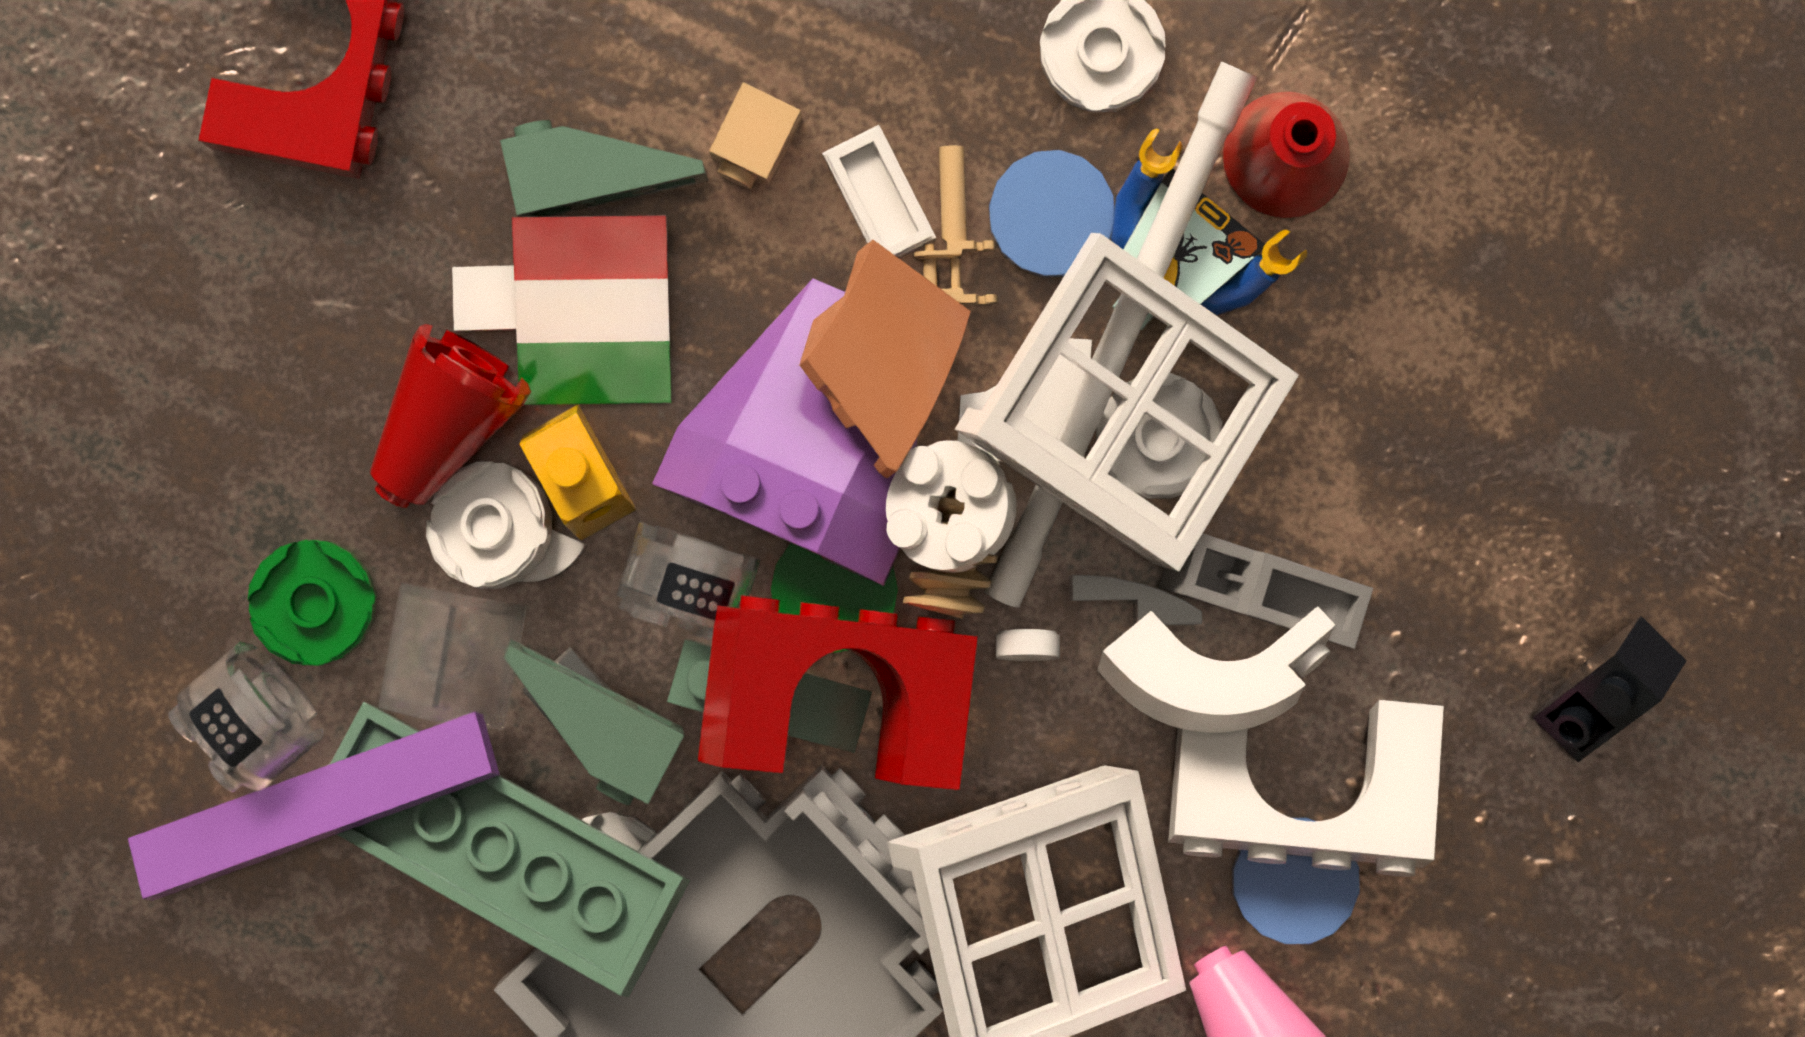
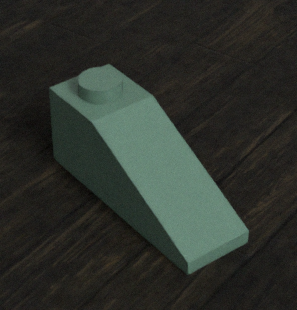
M550 120L534 121L519 125L514 128L515 137L500 140L518 217H551L709 181L702 160L565 126L552 128Z
M511 639L505 650L504 659L588 773L599 779L596 789L625 805H630L634 797L649 804L684 737L683 727Z
M691 639L684 641L667 702L704 712L712 645ZM805 672L796 687L792 699L788 736L855 753L872 691Z

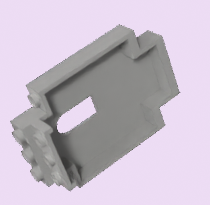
M823 765L818 767L768 816H765L759 810L766 803V800L742 774H739L732 781L722 771L638 850V852L691 881L629 997H623L537 948L531 950L498 982L494 989L500 998L535 1033L533 1037H916L943 1012L941 1002L935 996L939 992L937 980L919 961L915 960L909 967L903 962L914 949L921 955L929 947L912 871L892 866L887 844L888 841L905 835L885 814L875 821L862 808L859 802L866 794L841 767L831 775ZM785 895H795L808 900L820 915L822 927L819 939L811 950L742 1014L699 968L772 900Z

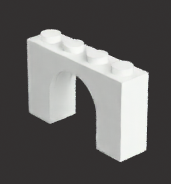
M1379 700L1369 710L1365 778L1358 799L1352 808L1342 815L1316 822L1301 821L1287 817L1274 810L1258 794L1251 782L1246 764L1248 729L1225 733H1202L1177 728L1168 843L1184 844L1183 853L1197 857H1222V848L1248 850L1247 860L1258 863L1284 864L1288 854L1312 857V866L1320 869L1350 870L1351 861L1377 863L1376 873L1402 877L1415 876L1416 867L1423 868L1434 860L1444 706Z

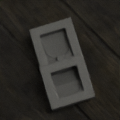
M1093 575L1069 576L1070 601L1133 600L1134 625L1150 611L1164 625L1202 624L1201 610L1165 591L1119 578Z

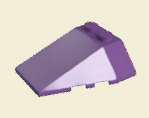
M812 279L677 427L652 485L710 511L714 509L813 552L829 563L884 586L901 549L893 544L887 534L886 499L895 473L889 478H885L877 471L874 464L879 459V456L856 425L845 428L834 413L828 398L816 389L799 366L813 320L845 294L842 290ZM917 439L911 449L917 447Z

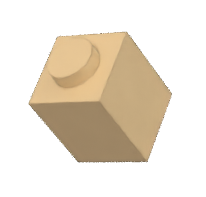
M743 82L709 150L712 159L720 163L717 173L747 189H751L755 181L770 187L803 120L801 110Z

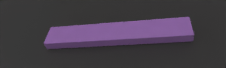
M474 711L128 838L142 899L157 900L499 776L483 714Z

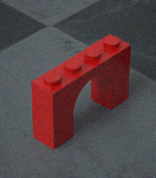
M346 0L351 16V39L348 50L337 69L325 80L310 88L282 92L211 78L198 141L212 150L360 179L363 164L371 165L376 154L378 128L371 127L376 102L384 103L388 95L391 81V66L384 65L388 41H397L400 36L404 18V4L398 3L397 0Z
M741 595L739 608L717 607L716 605L717 613L714 621L698 762L722 768L783 773L791 704L799 681L805 672L820 658L834 651L848 649L860 656L875 674L881 689L883 710L875 779L901 785L960 790L978 636L955 634L956 621L920 616L917 617L916 629L897 627L898 614L860 609L858 622L838 620L840 607L801 602L799 615L779 613L780 600Z

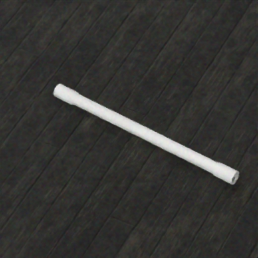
M1224 62L1220 63L1198 112L1197 125L1137 257V260L1163 278L1228 134L1235 128L1257 79L1256 76ZM1121 293L1092 359L1119 377L1148 312ZM1085 373L1056 439L1084 457L1113 391ZM1035 485L1014 535L1007 541L990 578V588L985 590V593L995 600L1017 608L1020 607L1040 563L1042 548L1063 503L1037 485Z

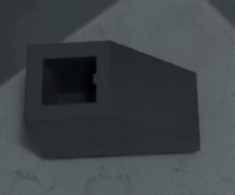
M1640 616L1602 645L1536 712L1533 719L1577 762H1580L1661 702L1687 660Z

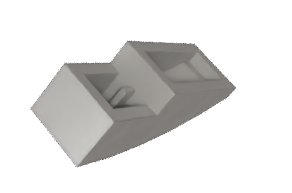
M1203 533L1179 572L1164 568L1158 587L1288 629L1293 628L1318 606L1335 624L1328 641L1355 649L1373 591L1372 587Z

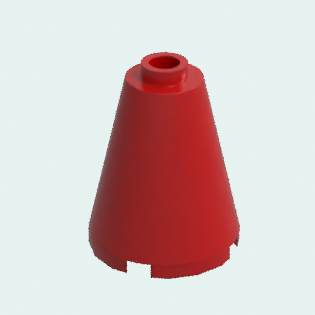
M1295 92L1268 94L1243 108L1235 128L1228 134L1222 150L1225 177L1238 196L1255 212L1278 219L1303 217L1327 204L1342 186L1347 175L1350 160L1347 135L1336 115L1317 99Z
M428 324L419 326L412 338L370 469V475L377 482L375 487L377 494L400 508H408L410 503L417 505L426 504L524 405L531 393L528 383L522 377L516 387L503 377L510 366L474 342L449 330H446L441 340L430 337L433 325Z

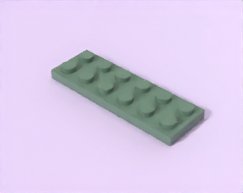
M363 702L330 764L420 731L374 705ZM501 775L336 834L623 997L631 995L691 881Z

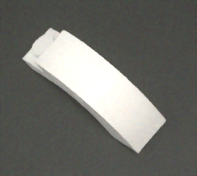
M1317 606L1260 654L1239 661H1219L1203 657L1184 646L1159 618L1150 611L1102 652L1097 671L1127 702L1155 720L1180 729L1202 733L1240 731L1266 723L1297 704L1306 684L1295 674V671L1303 678L1326 659L1330 654V650L1325 645L1331 636L1335 624Z

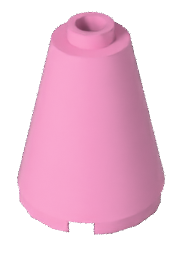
M1224 946L1194 964L1199 975L1192 979L1189 984L1207 1037H1326L1245 950L1232 955L1228 947Z

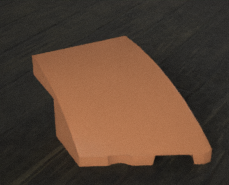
M872 240L857 252L844 296L813 320L799 366L816 389L828 398L834 413L847 429L855 425L858 427L879 456L874 467L882 476L889 478L898 471L934 407L955 360L971 311L882 245Z

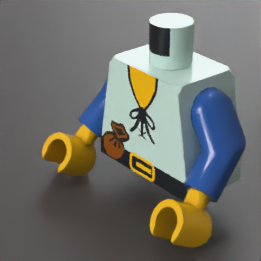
M1154 129L1147 135L1139 151L1140 160L1135 163L1116 196L1111 240L1136 259L1176 172L1173 167L1183 150V145L1179 141L1172 155H1158L1152 147V142L1157 136L1159 129ZM1201 193L1164 279L1218 316L1251 304L1275 283L1281 274H1288L1303 263L1307 258V250L1305 249L1293 260L1284 258L1279 252L1278 245L1291 231L1282 230L1264 244L1206 195ZM1117 300V301L1115 302V304L1112 306L1113 308H1115V306H1116L1118 300ZM1149 312L1140 330H1143L1153 318V315Z

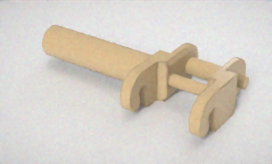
M964 146L939 147L942 239L946 242L947 250H934V244H925V251L914 252V258L923 260V276L936 286V260L950 259L951 288L941 290L963 306L997 304V294H986L985 296L964 294L961 288L960 258L962 252L996 250V241H967Z

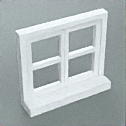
M1091 233L983 409L978 410L968 407L955 430L1151 563L1179 572L1299 374L1100 233ZM1104 282L1167 325L1131 386L1068 342ZM1189 341L1249 383V386L1214 443L1152 401ZM1059 355L1123 398L1086 459L1022 416ZM1144 413L1206 455L1170 515H1167L1108 474Z
M1104 765L887 842L892 866L912 871L949 1037H1070L1186 991L1140 776L1137 770ZM1111 822L1125 887L1060 911L1046 845ZM1020 855L1035 921L967 945L953 879ZM1129 903L1142 968L1078 992L1064 927ZM1039 937L1053 1002L986 1028L972 961Z

